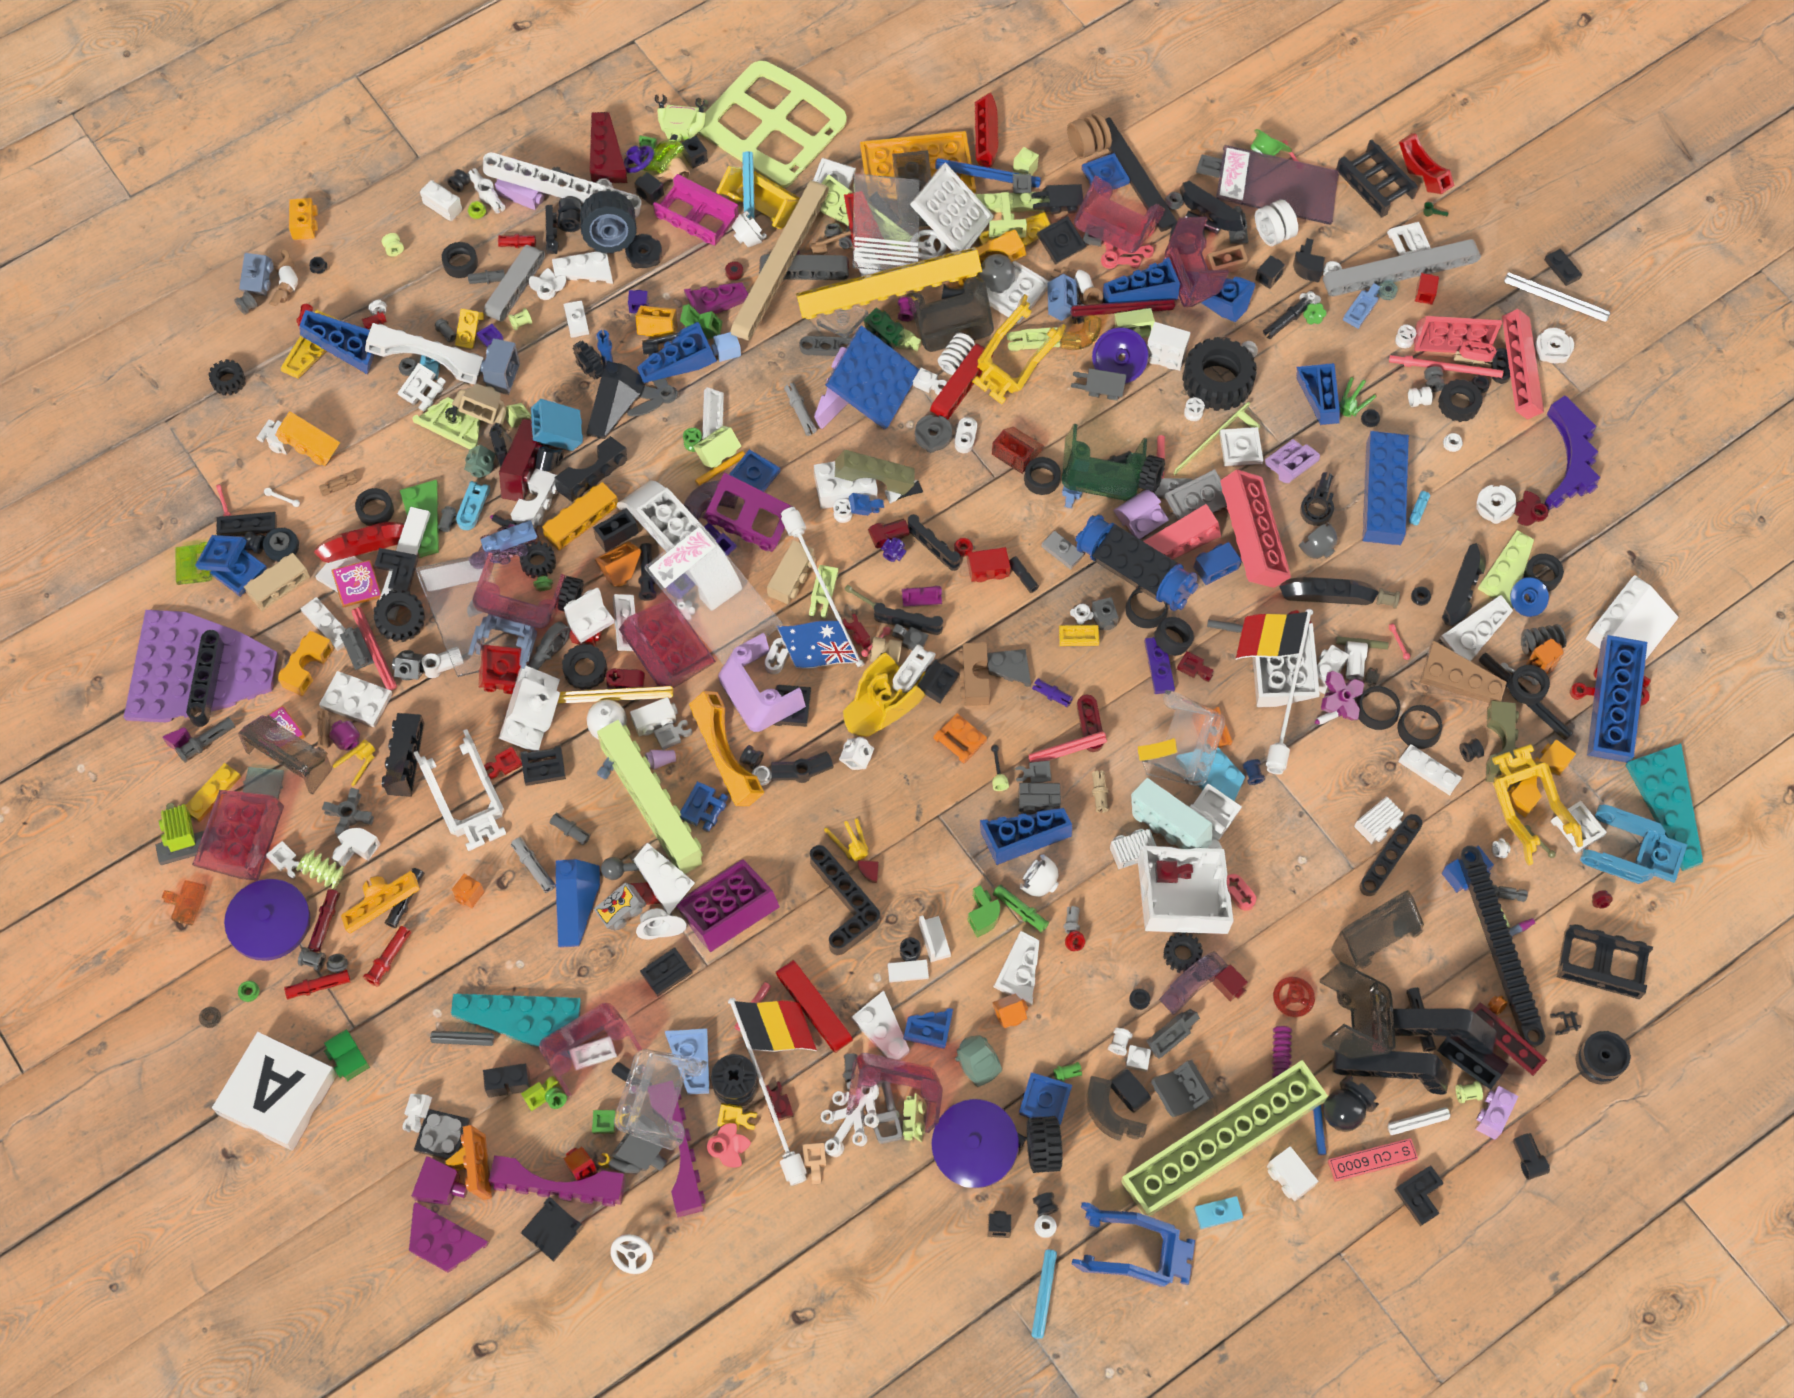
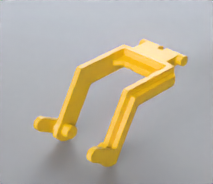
M1026 294L1021 297L1017 308L990 339L978 359L977 367L983 372L980 377L975 376L972 380L974 384L985 392L988 388L991 389L989 395L1000 404L1005 402L1006 398L1003 395L1007 390L1010 393L1019 392L1023 388L1038 362L1062 338L1066 325L1062 324L1057 329L1053 327L1047 332L1049 338L1030 357L1018 378H1012L992 362L991 355L1003 336L1021 316L1027 318L1032 312L1029 309L1030 303L1026 302L1028 298Z
M1531 744L1514 749V758H1512L1510 752L1492 757L1494 765L1498 764L1502 775L1494 777L1493 785L1506 823L1523 844L1524 857L1528 866L1533 864L1532 853L1537 850L1536 846L1540 845V840L1537 835L1531 836L1515 815L1507 792L1510 784L1535 775L1541 777L1550 807L1564 824L1563 830L1565 834L1571 833L1574 836L1575 844L1578 848L1583 846L1581 825L1560 801L1548 764L1540 761L1535 763L1530 752H1533L1534 749Z

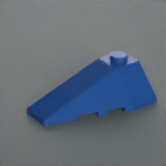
M1186 271L1178 279L1181 290L1219 316L1236 322L1247 311L1255 288L1254 282L1241 277L1227 279L1224 278V275L1209 277L1206 273Z
M699 322L677 333L678 337L671 342L667 341L662 350L658 353H653L637 367L644 383L700 370L717 362Z
M578 859L556 860L558 947L580 946L590 912L594 906L596 894L600 888L599 865Z

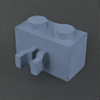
M245 253L239 289L250 294L267 296V291L270 290L271 285L269 277L273 271L272 259L266 255Z

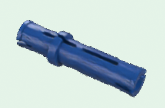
M602 330L597 333V347L601 353L602 365L605 368L607 361L613 362L612 342L609 340L608 331L604 330L603 335Z

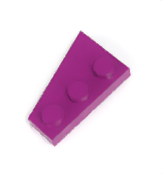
M742 282L723 284L716 288H708L706 286L701 287L699 290L684 289V294L699 314L712 311L716 315L744 303L748 296V292Z

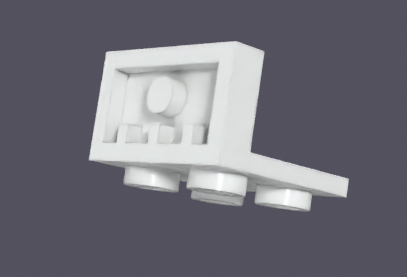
M599 588L587 591L582 597L570 601L564 607L568 626L580 643L615 623L613 617L603 605Z

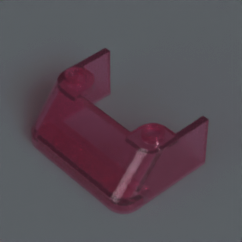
M1207 217L1179 218L1165 251V259L1170 258L1180 282L1179 298L1183 307H1193L1218 294L1222 290L1229 273L1228 270H1208L1202 255L1207 244L1206 238L1202 233L1208 220Z
M488 553L473 595V606L475 609L532 627H547L557 613L558 597L565 575L561 574L552 600L545 599L538 606L500 595L498 585L488 582L494 567L493 554Z
M610 1003L600 1004L543 1038L539 1044L541 1055L567 1099H570L572 1094L561 1077L572 1066V1060L567 1051L605 1029L608 1036L613 1040H621L627 1037L638 1057L643 1054V1050L628 1024Z
M861 1053L857 1056L853 1064L846 1115H851L859 1106L862 1086L874 1087L879 1080L921 1089L923 1098L929 1101L925 1132L929 1133L939 1123L943 1089L937 1072L933 1068L870 1053Z

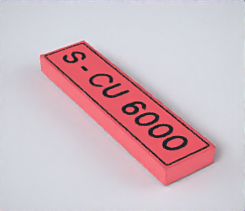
M1409 1138L1328 1160L1334 1182L1414 1162L1418 1160L1412 1140Z

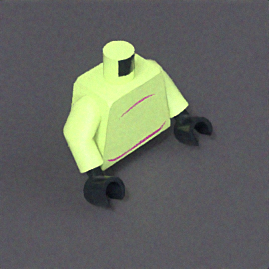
M656 94L654 100L659 104V108H657L658 121L661 130L665 132L669 139L670 145L677 147L680 141L694 137L703 129L705 121L704 109H707L709 106L707 100L704 99L701 105L702 99L697 98L695 105L698 108L667 105L665 108L664 105L667 103V97L662 94L663 100L659 102V96Z

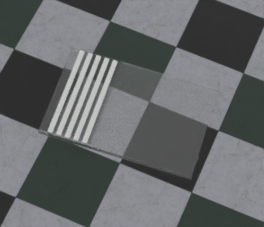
M854 174L853 268L884 271L919 261V214L910 205L919 193V180Z

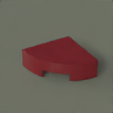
M858 860L860 873L869 882L877 883L879 862Z

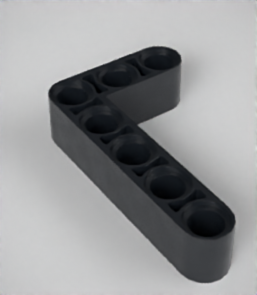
M816 845L810 850L811 866L854 915L829 936V949L831 953L842 955L879 927L880 911L827 848L822 845ZM816 855L824 856L821 860H816L814 857ZM829 870L837 871L835 875L827 874ZM842 885H848L850 887L848 890L840 889ZM855 900H861L863 904L860 906H856L853 904V902ZM869 915H873L876 917V919L874 921H868L866 917ZM856 927L860 931L856 934H853L849 930L851 928ZM836 940L843 941V944L841 946H835L833 942Z
M1383 1009L1378 1031L1381 1034L1388 1036L1459 1037L1475 1051L1483 1054L1493 1053L1497 1031L1468 1009Z
M1343 1048L1336 1049L1334 1053L1332 1072L1336 1074L1420 1080L1430 1093L1438 1095L1447 1094L1449 1071L1435 1054Z

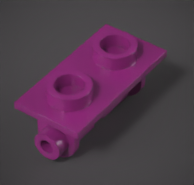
M940 586L901 589L903 607L942 604V588Z

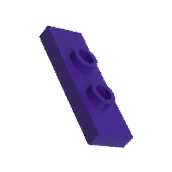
M1154 637L1145 638L1144 642L1154 694L1174 692L1175 687L1168 653L1161 650Z

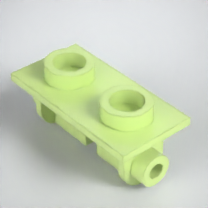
M918 1094L907 1096L906 1100H904L903 1116L911 1117V1120H903L902 1135L904 1140L910 1141L914 1137L922 1142L923 1135L925 1134L924 1113H926L927 1106L925 1099Z

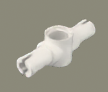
M476 168L472 169L473 172L470 170L467 175L475 184L474 187L478 191L480 200L490 204L495 213L499 214V209L503 212L505 205L498 198L492 181L483 178Z

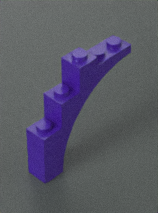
M1566 395L1551 404L1547 416L1556 425L1563 438L1567 456L1565 477L1559 487L1547 497L1544 503L1548 511L1554 507H1560L1566 498L1569 497L1571 499L1577 493L1581 497L1586 493H1593L1598 488L1597 483L1601 478L1591 468L1596 462L1595 458L1598 451L1588 442L1594 436L1593 432L1596 425Z

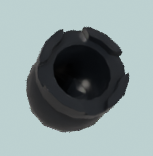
M1348 1075L1340 1082L1341 1089H1337L1328 1095L1323 1105L1324 1117L1328 1124L1336 1130L1343 1132L1353 1131L1362 1125L1366 1118V1111L1373 1112L1379 1105V1103L1374 1102L1376 1096L1362 1082L1357 1085L1352 1081L1353 1077Z

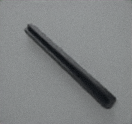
M1484 653L1479 658V662L1493 675L1506 681V687L1509 688L1512 675L1488 653ZM1518 681V685L1523 691L1532 694ZM1543 703L1527 705L1564 740H1567L1573 734V731Z

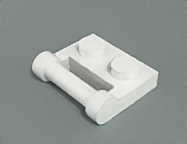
M1419 222L1391 228L1387 232L1389 238L1393 240L1399 256L1431 249ZM1399 235H1403L1410 251H1405Z
M1582 801L1567 809L1581 825L1582 838L1584 839L1582 847L1578 848L1576 846L1574 836L1571 833L1565 834L1563 830L1564 824L1557 816L1550 821L1559 828L1572 844L1576 854L1607 833Z

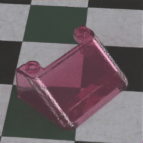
M1095 176L1074 219L1076 228L1128 253L1136 252L1158 224L1165 209L1155 204L1143 216L1110 200L1113 193L1112 186L1100 177Z

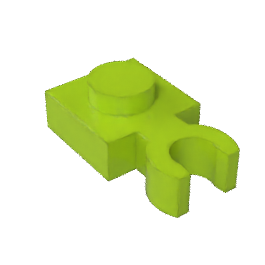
M551 1076L543 1085L538 1082L521 1093L529 1109L533 1111L546 1102L545 1094L549 1089L560 1086L556 1078Z

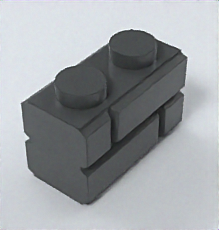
M1019 783V812L1032 815L1040 811L1060 809V783Z

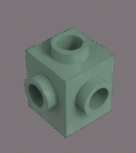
M482 445L470 449L465 458L464 470L478 478L490 474L494 468L493 462L496 453Z

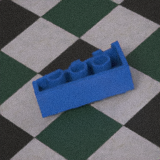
M1170 258L1163 259V262L1159 264L1153 263L1145 270H1136L1128 277L1124 275L1103 285V302L1119 303L1178 299L1180 282Z

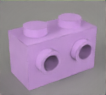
M1500 1086L1495 1091L1490 1090L1485 1099L1487 1106L1485 1110L1482 1108L1476 1120L1479 1123L1476 1130L1495 1140L1502 1133L1518 1096Z

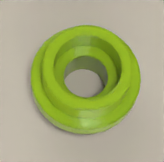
M472 202L468 207V214L473 219H480L485 216L486 207L481 202Z

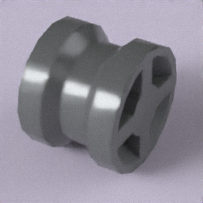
M247 291L243 293L242 297L234 299L235 304L244 315L248 314L250 309L258 307L254 298Z

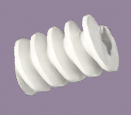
M957 333L950 341V344L947 345L946 350L938 358L939 366L946 373L953 375L975 345L972 338L966 334Z

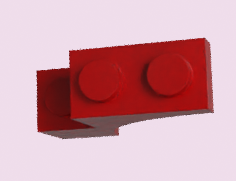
M1411 133L1399 141L1408 174L1423 176L1427 192L1443 194L1455 186L1450 169L1443 168L1429 157L1423 149L1417 134Z

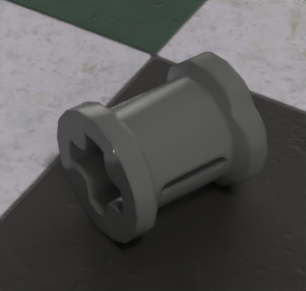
M304 947L299 954L298 965H307L320 971L325 962L326 955L322 952L309 951L307 947Z

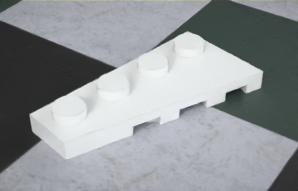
M1500 595L1444 633L1440 639L1448 649L1471 661L1513 610L1502 595Z

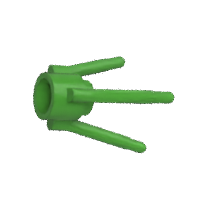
M1353 377L1350 378L1342 400L1339 403V410L1342 415L1346 417L1356 416L1361 409L1376 398V395H1373L1357 407L1358 402L1355 398L1364 386L1365 380H1362L1353 395L1347 398L1354 380Z

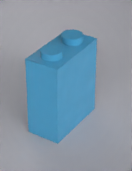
M544 399L538 400L531 407L534 441L569 451H574L583 443L580 410Z

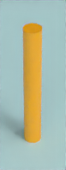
M744 451L737 453L719 466L695 479L698 486L702 485L739 462L745 455Z

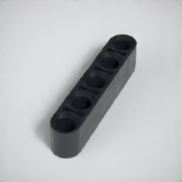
M207 630L201 636L186 709L191 722L197 727L205 726L210 720L224 649V643L215 630Z

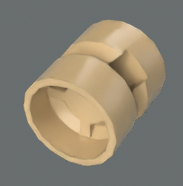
M874 637L870 662H874L886 652L898 665L901 641L891 639L889 642H886L885 638Z

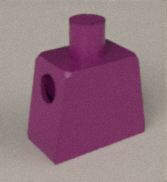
M426 1156L411 1196L417 1202L450 1205L454 1195L465 1198L468 1190L465 1184L459 1183L460 1174L458 1171Z

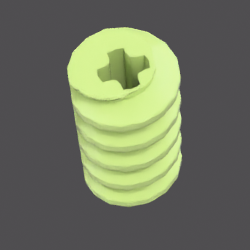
M312 849L303 856L296 870L299 871L303 868L302 873L304 875L310 872L311 879L317 877L318 883H322L325 880L324 886L329 887L332 884V889L335 890L344 875V866L336 869L337 862L328 865L329 858L327 857L324 861H321L322 854L320 853L314 857L315 850Z

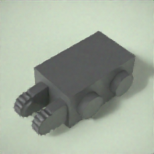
M1090 368L1088 374L1073 372V376L1077 378H1087L1086 385L1071 383V388L1085 390V392H1089L1088 396L1099 398L1100 394L1107 395L1109 400L1118 401V398L1123 397L1126 380L1125 374Z

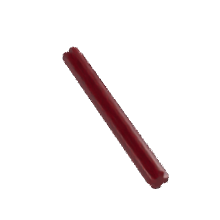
M1167 299L1073 305L1070 308L1071 316L1075 317L1106 315L1151 308L1152 312L1174 310L1175 301Z

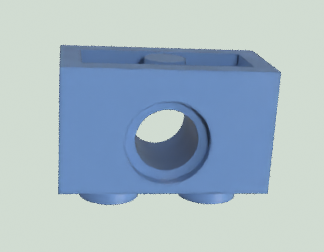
M1062 274L1047 283L1048 314L1060 321L1071 316L1070 308L1073 305H1077L1076 280Z

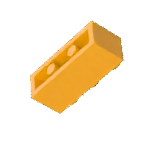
M290 411L275 434L282 443L290 444L298 453L306 454L311 457L313 462L326 466L340 444L339 441Z

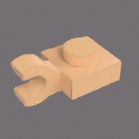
M824 1143L803 1145L805 1168H811L812 1184H821L820 1167H826Z

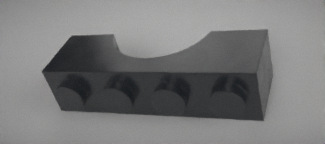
M608 437L597 445L598 460L595 464L583 469L568 467L554 477L556 491L573 502L590 488L596 486L602 479L609 476L618 467L623 466L627 461V448L613 437Z

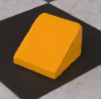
M465 1147L446 1160V1165L456 1171L466 1169L463 1163Z

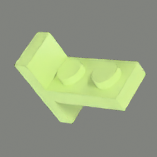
M1008 192L1001 193L1002 220L989 221V239L998 238L1003 233L1014 229L1019 237H1026V219L1014 220V213L1010 212L1013 211V201L1009 200Z

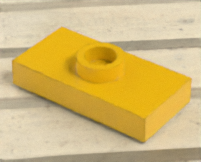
M1059 625V646H1099L1098 625Z

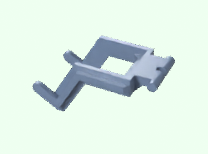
M495 609L494 613H488L487 617H483L480 626H476L468 655L473 656L475 648L476 654L480 655L485 639L489 638L490 630L496 629L519 636L516 646L522 647L519 665H521L522 669H525L537 637L533 619L516 615V618L511 617L512 613Z

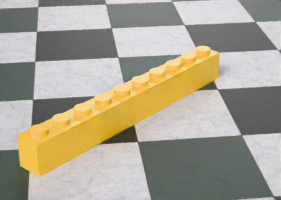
M972 247L796 293L802 318L813 319L820 313L828 315L834 313L836 309L853 308L852 305L855 304L867 305L871 303L870 300L878 299V301L888 299L890 295H905L906 291L909 290L921 291L924 289V286L931 285L936 287L942 285L944 281H959L960 277L963 276L968 278L978 275V272H982L978 250Z

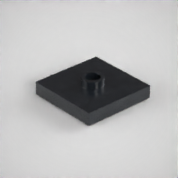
M1068 216L1036 234L1055 265L1087 247Z

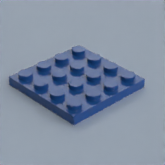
M861 325L855 332L825 386L885 430L890 425L920 369Z

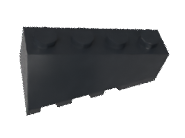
M397 713L396 720L392 722V732L394 733L393 738L389 739L388 744L390 755L385 760L386 775L382 777V787L387 795L412 797L418 764L414 752H420L425 724L420 714Z

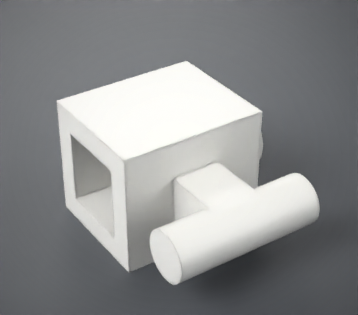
M268 420L257 436V440L263 442L266 438L272 451L287 455L292 446L282 443L275 436L282 422L277 421L275 424L272 420Z

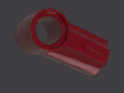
M904 518L885 525L883 523H876L868 528L870 537L877 549L882 548L887 539H899L909 535L908 525Z

